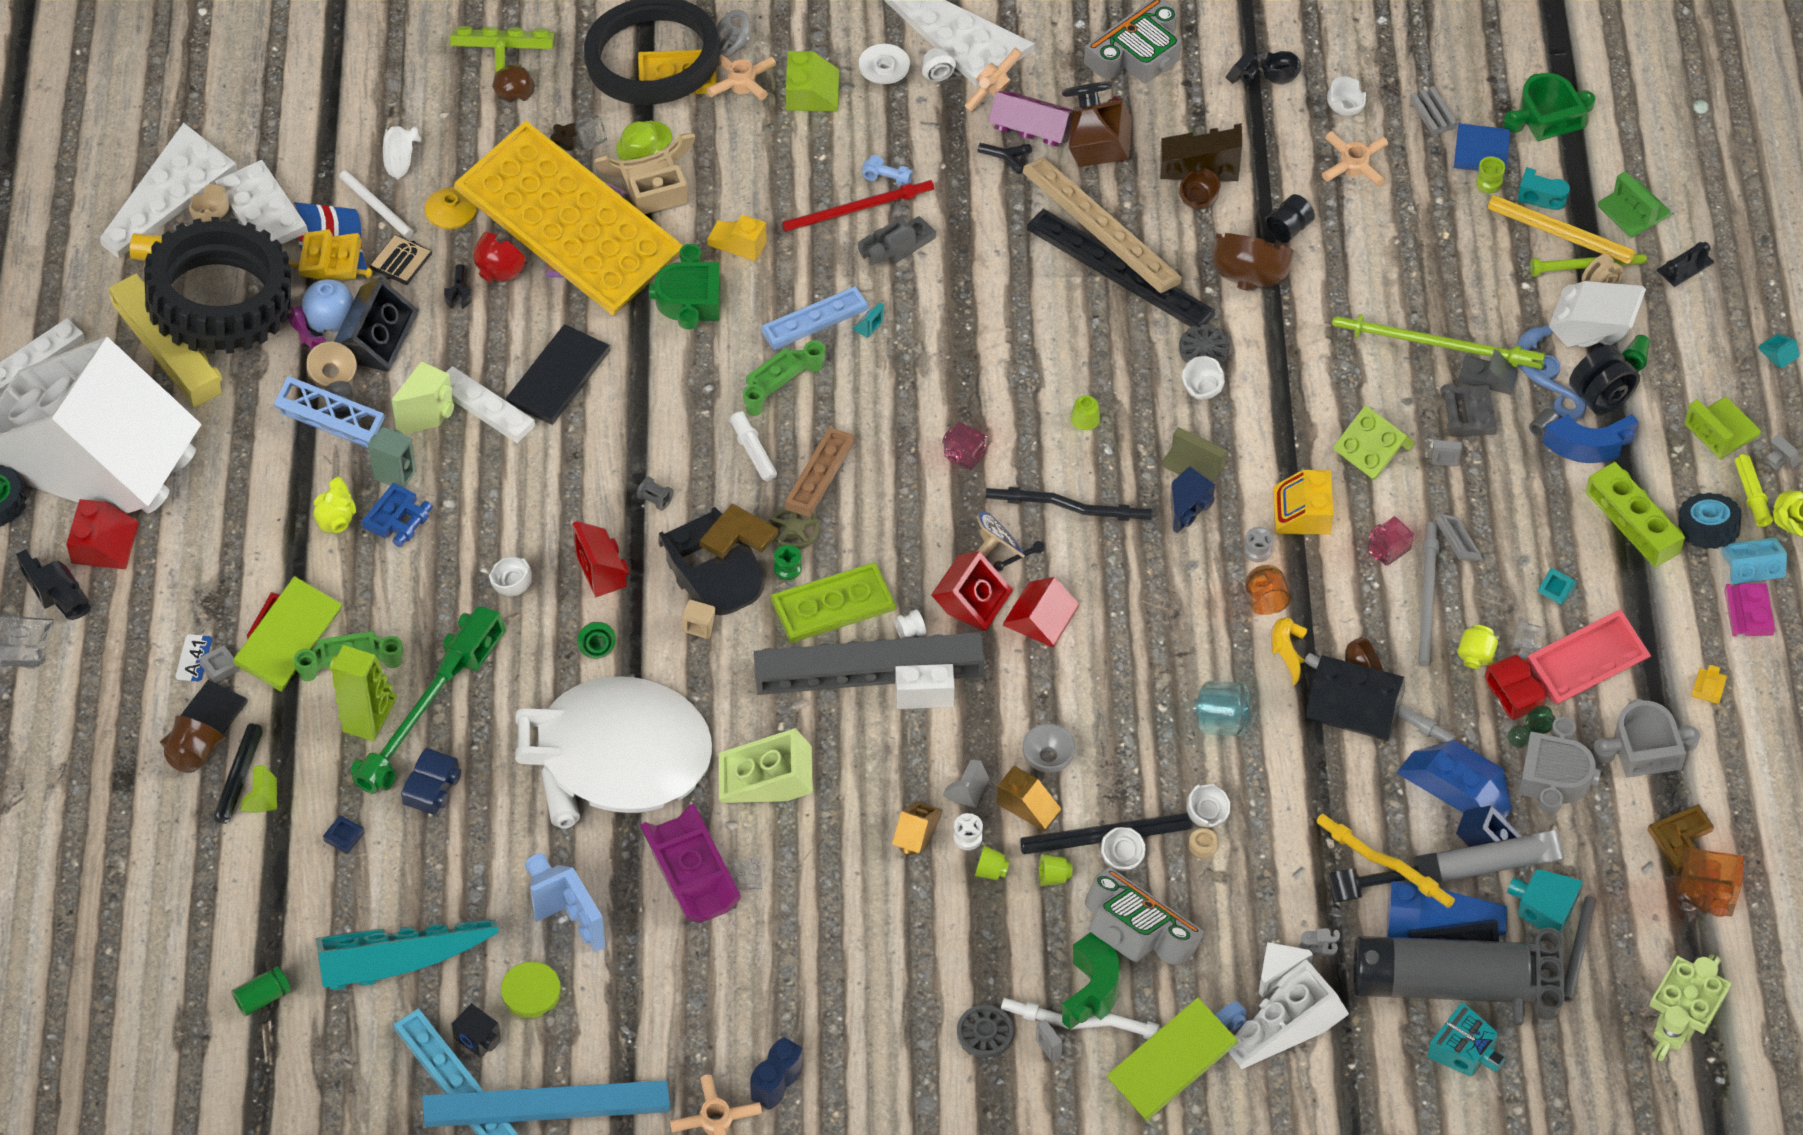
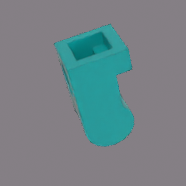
M1526 167L1517 201L1546 209H1563L1568 201L1569 184L1562 179L1551 180L1535 175L1536 169Z

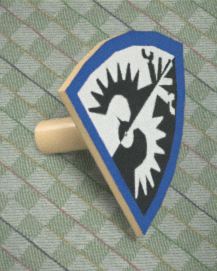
M983 511L978 514L977 519L982 528L980 535L984 543L977 551H980L986 558L994 547L1001 542L1021 557L1025 556L1016 540L999 521L988 512Z

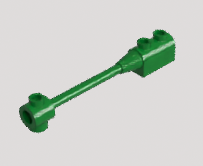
M477 606L471 614L463 613L458 621L459 631L456 635L449 633L444 638L443 648L445 649V654L436 672V677L380 754L369 753L364 761L356 759L351 766L352 779L360 789L367 793L375 794L379 788L389 790L392 787L396 772L389 763L390 758L445 683L451 680L463 668L477 672L506 632L500 612Z

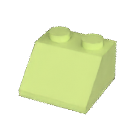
M422 361L392 398L396 430L407 434L439 427L445 418L451 416L454 410V403L448 373Z

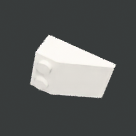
M1590 281L1570 284L1561 291V296L1553 312L1549 327L1567 347L1632 329L1646 289L1644 286Z

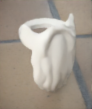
M400 126L391 127L389 130L385 129L383 139L384 166L388 174L397 180L403 177L409 169L413 150L412 144L421 142L417 127H412L410 130H405Z

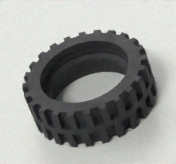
M211 217V221L202 222L201 218L194 219L193 224L185 226L184 223L177 225L174 233L166 231L162 234V243L154 242L151 246V254L148 253L145 259L146 312H149L151 323L153 325L159 324V333L164 337L170 334L172 342L178 346L183 342L188 344L189 350L197 352L198 348L207 349V354H215V350H225L226 354L234 353V349L243 347L245 351L251 349L252 343L256 341L260 344L268 340V333L270 332L275 335L280 330V322H286L288 310H290L291 265L289 264L287 252H282V244L277 239L274 241L270 240L271 233L265 229L259 232L256 230L255 224L248 222L246 225L238 223V219L230 218L229 222L219 221V217ZM206 265H229L253 274L263 283L264 287L259 293L244 302L228 306H209L183 297L171 285L182 274L194 268Z

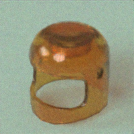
M1261 565L1251 570L1247 575L1245 587L1252 596L1250 604L1254 613L1259 615L1275 614L1284 610L1290 604L1291 596L1285 577L1276 566Z

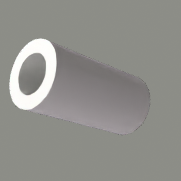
M544 767L541 774L551 823L562 829L570 828L580 819L576 795L572 797L556 784L555 777L549 770L546 771Z

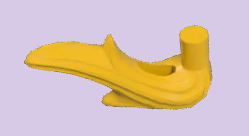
M1280 618L1275 622L1271 630L1272 654L1279 653L1290 672L1292 685L1295 686L1301 675L1300 663H1303L1305 660L1293 648L1290 634L1303 639L1307 629L1294 623L1291 618Z

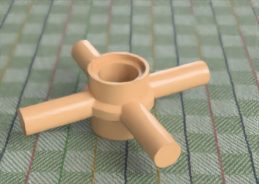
M1014 48L998 67L991 62L978 75L976 80L981 87L965 104L969 111L973 112L989 92L995 97L997 91H1003L1011 80L1006 73L1023 55L1019 49Z
M720 54L718 64L728 72V78L707 88V93L710 97L730 88L736 94L752 92L760 100H764L767 97V91L755 82V76L776 66V61L773 57H769L752 66L747 60L731 62L727 57Z
M1333 131L1326 135L1325 139L1342 154L1341 162L1322 173V177L1326 182L1344 172L1353 177L1364 174L1377 187L1383 185L1385 179L1369 165V156L1388 145L1385 137L1382 136L1366 146L1361 142L1346 144Z
M704 1075L700 1079L706 1102L703 1104L700 1114L670 1120L669 1122L672 1133L703 1127V1130L708 1135H726L732 1120L760 1115L762 1110L760 1102L729 1108L724 1100L717 1098L712 1075ZM713 1115L722 1116V1118L718 1120L710 1119V1117Z

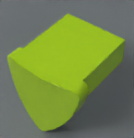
M264 764L253 767V791L247 794L241 801V811L258 813L277 810V778Z

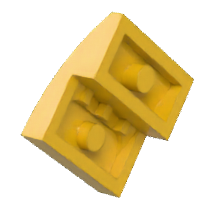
M330 229L304 233L298 268L299 275L322 280L356 279L362 242L359 233L333 236Z

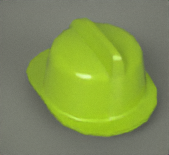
M657 121L633 122L626 126L622 137L617 142V155L621 160H633L655 154L665 149L671 143V130L667 125Z

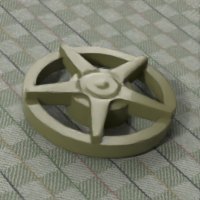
M785 508L777 511L770 517L768 523L782 527L783 532L778 538L775 537L772 542L778 547L793 545L799 550L810 546L817 540L820 533V524L816 515L813 513L811 517H808L811 520H801L797 518L798 513L785 510ZM792 514L791 518L786 520L779 519L784 515ZM815 525L813 535L807 539L804 535L805 528ZM788 538L792 540L800 539L802 542L786 543L783 541Z

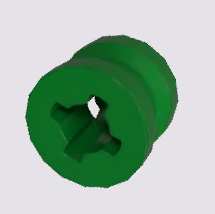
M783 545L774 552V572L780 579L792 580L800 575L802 556L797 547Z

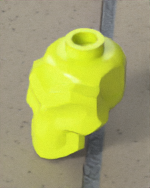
M338 476L329 481L330 489L317 496L314 500L313 517L320 529L325 533H341L345 531L352 520V516L356 513V505L351 498L348 487L343 478Z
M1787 490L1782 492L1775 501L1773 511L1774 522L1786 530L1787 533L1803 537V492Z

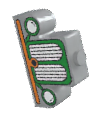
M1150 0L1087 44L1084 51V64L1099 76L1107 79L1118 76L1121 67H1123L1142 83H1148L1162 72L1168 71L1173 64L1180 60L1181 40L1174 35L1177 18L1175 8L1165 0Z
M1111 867L1096 875L1085 899L1087 908L1095 913L1089 931L1132 961H1137L1152 950H1155L1158 957L1170 964H1181L1195 954L1204 934L1203 930Z

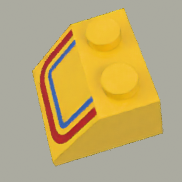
M1302 470L1273 486L1275 534L1331 535L1334 516L1331 470Z

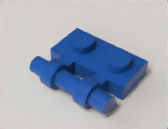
M392 483L364 517L362 527L384 539L391 532H394L397 535L392 542L397 547H402L406 541H410L415 535L414 530L419 524L425 523L429 518L428 513L433 506L428 501H424L420 506L416 505L417 497L415 493ZM407 514L411 518L405 524L401 520Z

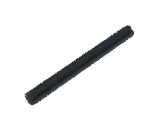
M1180 813L1020 838V850L1022 854H1031L1102 843L1103 837L1117 827L1132 828L1141 837L1189 830L1192 826V820L1188 813Z

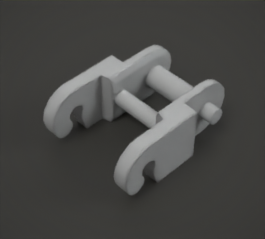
M1329 928L1305 931L1301 935L1302 942L1299 948L1308 949L1315 956H1333L1337 953L1338 947L1336 942L1340 938V933L1338 930H1335L1333 933L1334 937H1332ZM1328 943H1332V949H1328Z

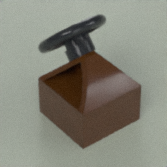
M1111 81L1085 84L1062 90L1064 97L1078 96L1080 106L1073 107L1069 149L1079 167L1128 160L1132 118L1123 99L1100 103V97L1098 96V92L1113 88Z

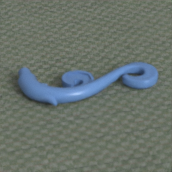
M1549 324L1540 328L1535 326L1524 332L1516 345L1522 346L1524 350L1530 351L1532 346L1536 349L1537 343L1542 341L1543 337L1553 334V331L1550 329ZM1545 355L1543 360V368L1545 370L1519 365L1521 370L1532 381L1563 395L1559 396L1553 404V411L1556 412L1559 419L1569 415L1576 422L1583 417L1586 410L1584 400L1572 390L1553 381L1560 373V363L1557 358L1552 355ZM1564 396L1572 399L1576 408L1571 410L1565 409L1562 406V402L1565 399Z

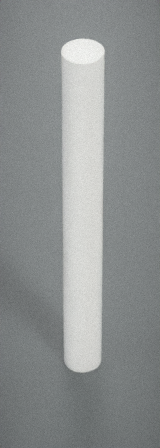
M347 170L340 173L339 178L405 238H410L413 235L414 231Z

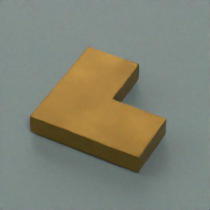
M732 503L701 538L700 547L723 559L740 540L762 553L778 535V528Z
M1698 804L1650 824L1647 831L1676 874L1680 875L1703 865L1704 858L1692 840L1713 832L1714 826Z

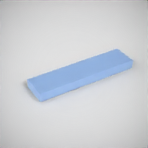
M856 286L762 325L761 332L772 349L776 350L867 311L868 303Z

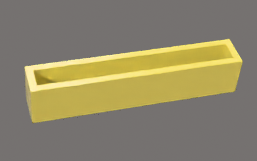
M137 273L109 287L111 302L114 308L193 408L222 394L220 386L222 376L216 367L211 368L208 364L207 356L203 350L200 349L197 352L189 350L188 344L183 342L178 346L172 342L170 334L164 337L159 333V324L153 325L151 323L149 312H146L145 282L142 281Z

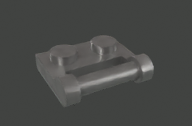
M1445 384L1440 388L1441 397L1445 400L1449 421L1447 431L1449 436L1496 435L1497 426L1489 385L1456 387L1454 384ZM1462 399L1466 423L1459 421L1456 400Z

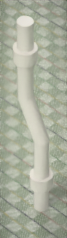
M1007 998L1003 999L1002 1010L1022 1015L1023 1019L1032 1022L1047 1020L1050 1024L1068 1028L1062 1023V1014L1039 1008V1004L1032 1002L1024 1004ZM1107 1014L1102 1020H1099L1095 1015H1091L1087 1021L1079 1023L1072 1028L1113 1026L1144 1035L1143 1038L1147 1040L1161 1029L1159 1027L1160 1024L1148 1021L1146 1024L1115 1014Z

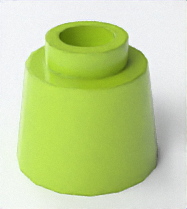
M1084 395L1075 400L1070 416L1073 426L1080 430H1091L1099 425L1101 420L1099 405L1095 398Z
M984 845L974 877L997 881L999 876L1005 878L1010 861L1004 860L1006 855Z
M1041 854L1039 860V883L1041 887L1065 884L1066 880H1071V862H1067L1065 857Z

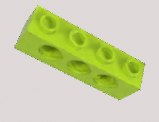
M1614 462L1589 476L1585 493L1654 568L1681 554L1685 540L1683 532L1678 526H1674L1666 517L1664 511L1649 499L1645 490L1635 484L1626 470Z

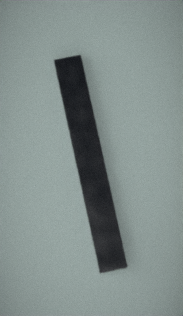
M1044 208L1027 224V230L1189 327L1206 325L1214 316L1215 309L1176 286L1163 293L1158 292L1105 244Z

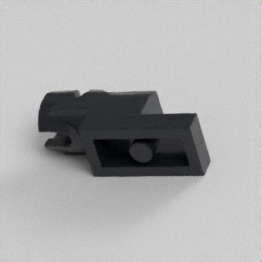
M26 549L16 554L22 574L44 609L56 605L69 620L79 619L90 611L91 606L88 603V598L80 589L79 583L66 565L60 561H55L42 567L37 557L32 559Z

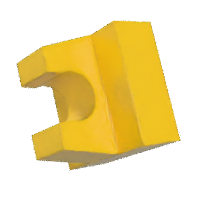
M1709 665L1708 670L1699 668L1691 697L1716 704L1720 703L1727 678L1726 675L1719 674L1720 667Z

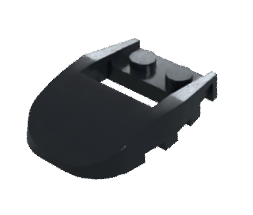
M716 507L711 508L712 512L665 534L663 531L660 532L658 544L660 547L664 546L666 561L669 568L673 570L676 582L681 590L685 588L692 596L691 600L714 606L715 615H728L754 603L764 590V579L760 565L751 547L740 540L736 543L738 547L730 550L723 559L717 556L698 566L689 568L683 557L702 549L700 547L701 538L722 515Z

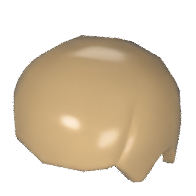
M219 184L205 185L204 193L201 195L193 194L192 203L189 205L192 218H201L202 222L211 221V217H219L220 220L227 214L229 209L225 188Z

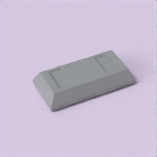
M1438 514L1437 524L1458 559L1470 562L1482 560L1481 554L1459 518Z

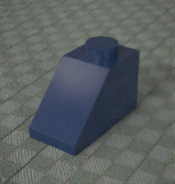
M1492 805L1465 810L1456 834L1469 847L1522 837Z

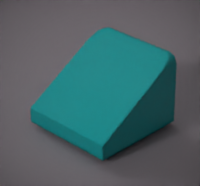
M879 302L867 311L855 324L853 330L867 338L870 337L883 322V304Z
M1780 334L1774 335L1758 346L1759 350L1779 368L1785 367L1800 356L1796 339Z
M1551 567L1537 592L1562 605L1578 583Z

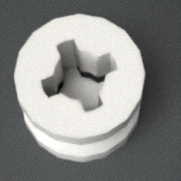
M917 609L910 611L907 616H895V627L900 639L926 636L925 624Z
M969 813L962 814L954 821L953 840L960 849L973 850L981 844L983 829L981 819Z

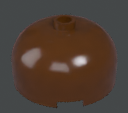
M1217 233L1212 251V260L1217 272L1223 278L1237 283L1238 289L1253 291V287L1270 288L1281 283L1289 274L1294 256V250L1287 246L1278 244V247H1274V244L1265 242L1263 239L1232 233H1225L1224 237L1222 234Z

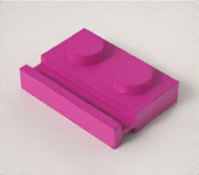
M1741 583L1738 586L1726 584L1724 592L1732 636H1737V634H1745V636H1773L1775 626L1767 583Z

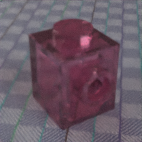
M958 422L943 437L944 457L950 462L959 464L972 471L986 453L987 436Z
M1394 516L1384 524L1376 525L1371 530L1368 550L1373 558L1380 560L1387 567L1411 550L1414 533Z

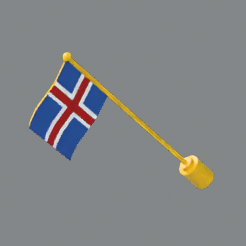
M293 202L296 211L307 225L308 232L330 229L333 236L359 233L362 239V227L356 209ZM133 233L130 241V259L145 261L147 254H151V246L154 242L162 243V236ZM304 235L299 236L300 251H302ZM361 242L356 274L366 275V278H370L372 270L366 267ZM289 261L291 267L299 268V262Z

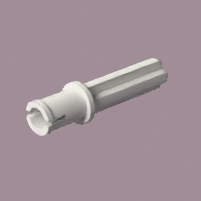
M744 412L734 413L730 417L729 422L738 435V443L746 449L761 478L766 482H770L777 476V472L757 438V430L751 427Z

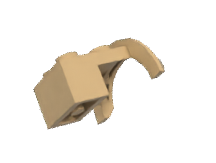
M681 134L667 148L643 158L619 161L609 158L604 154L597 157L594 161L600 172L608 176L622 177L632 205L643 214L686 204L687 184L679 164L674 165L673 162L681 158L692 147L695 134Z

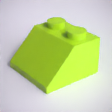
M788 51L786 110L838 112L839 69L815 52Z

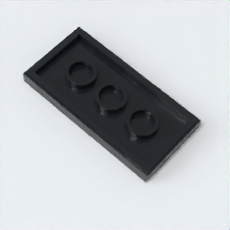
M564 324L506 397V401L517 409L553 425L610 352V345Z

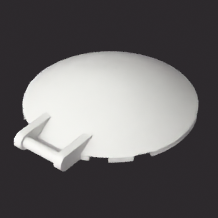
M605 677L590 680L563 693L548 709H519L515 713V722L518 725V748L515 751V760L520 764L544 765L546 771L549 770L555 777L556 784L572 797L577 795L590 801L589 805L603 810L638 813L661 809L665 803L674 799L679 801L690 794L696 788V784L702 776H705L710 764L712 754L711 735L700 712L692 703L676 691L646 679ZM530 727H538V747L530 746Z

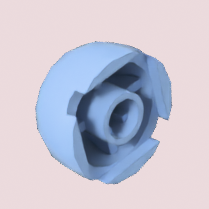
M325 279L313 283L304 293L301 304L306 324L309 328L324 333V330L331 329L333 333L339 332L351 308L354 297L347 286L337 280Z

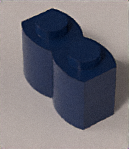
M425 748L402 789L401 797L403 804L435 815L439 808L443 809L449 798L448 790L452 785L458 783L461 776L458 758Z
M785 1037L773 1044L769 1050L767 1060L761 1062L751 1075L750 1090L752 1101L760 1102L761 1106L770 1110L782 1100L786 1087L794 1083L802 1071L801 1046Z

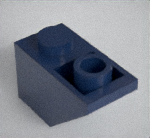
M1190 466L1171 484L1173 531L1176 533L1185 526L1189 527L1195 521L1197 515L1202 510H1208L1215 500V484Z

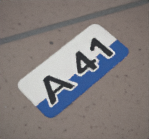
M193 634L186 636L175 676L177 680L194 682L202 680L204 669L200 665L199 657L209 653L212 637Z

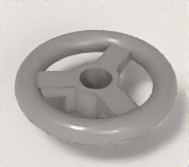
M743 10L730 11L716 26L719 42L722 31L726 27L724 38L720 43V54L725 57L731 56L738 50L743 49L749 42L750 21L748 15ZM734 18H741V27L734 26Z

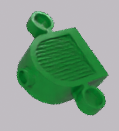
M1553 73L1533 74L1523 86L1520 110L1507 112L1504 117L1503 126L1505 129H1510V132L1517 133L1523 130L1524 124H1527L1537 142L1584 129L1587 114L1594 108L1595 95L1586 90L1576 92L1571 83L1560 75Z
M686 244L680 249L681 262L665 266L656 275L654 283H649V299H655L660 313L667 318L678 320L681 328L690 330L697 327L699 321H719L720 265L719 262H701V249L699 246Z

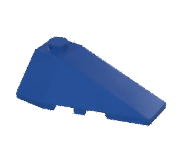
M1391 881L1387 906V937L1408 938V930L1490 919L1498 921L1499 936L1506 935L1507 906L1443 890L1455 898L1454 904L1447 908L1433 897L1428 898L1422 894L1414 883Z

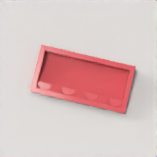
M1619 609L1528 655L1525 661L1531 667V676L1537 682L1542 683L1546 690V696L1558 705L1650 658L1651 655L1622 610Z

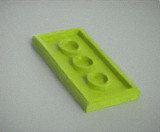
M876 562L770 595L771 603L790 644L896 610V604Z
M294 576L235 656L233 664L282 692L297 671L294 664L295 654L302 649L312 650L315 647L318 639L322 637L341 611L343 604Z
M1197 997L1106 1076L1147 1122L1239 1042Z

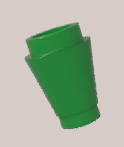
M1645 335L1635 336L1628 347L1622 352L1625 362L1632 364L1637 372L1647 365L1650 340Z

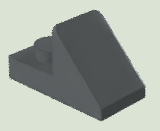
M1494 349L1491 361L1465 355L1458 382L1472 386L1489 385L1490 390L1511 395L1518 371Z

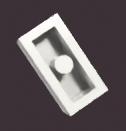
M953 664L895 666L897 709L954 707Z

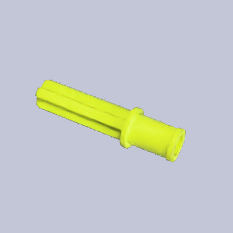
M1740 454L1739 457L1735 458L1734 462L1747 496L1746 505L1752 510L1756 526L1766 527L1773 522L1767 506L1768 497L1762 492L1750 456Z

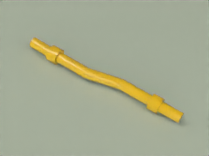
M1321 814L1318 817L1317 824L1332 834V838L1340 844L1348 845L1373 863L1396 870L1418 886V890L1428 898L1433 897L1445 907L1450 908L1454 904L1455 898L1439 888V883L1429 876L1424 877L1400 859L1373 850L1352 835V830L1343 824H1337L1325 814Z

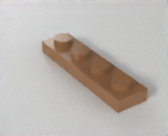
M828 428L785 500V510L811 517L853 446L854 435Z

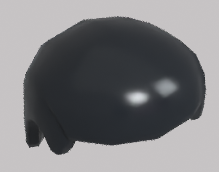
M1291 51L1269 52L1265 60L1261 58V66L1265 78L1274 84H1287L1293 81L1301 71L1300 59Z

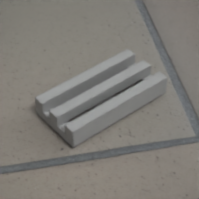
M1434 86L1430 87L1428 92L1424 89L1418 95L1416 92L1411 93L1410 101L1432 136L1456 129V120ZM1421 101L1425 102V104L1430 110V114L1437 121L1440 127L1436 126L1435 122L1433 121V119L1431 118V116L1429 115L1428 111L1426 110Z

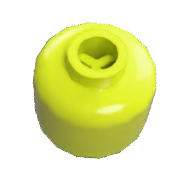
M1473 625L1472 628H1468L1462 633L1457 649L1458 656L1464 660L1465 666L1472 669H1480L1481 666L1490 665L1498 646L1497 637L1494 636L1492 629L1482 625Z

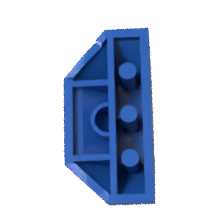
M1455 740L1413 751L1397 771L1398 775L1462 813L1465 810L1490 805L1505 820L1511 813L1512 808L1504 769Z

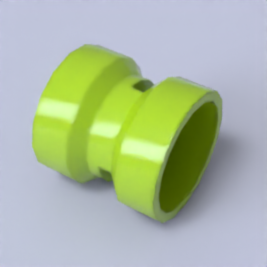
M1497 157L1482 159L1478 168L1479 173L1476 185L1478 189L1485 193L1498 192L1502 187L1505 164Z

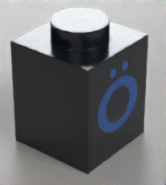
M472 1003L451 1023L454 1039L479 1058H482L488 1051H493L500 1042L499 1023Z

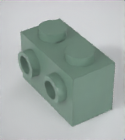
M384 426L377 435L371 437L368 450L370 451L374 479L389 486L395 483L405 488L416 473L412 438L398 430H391Z

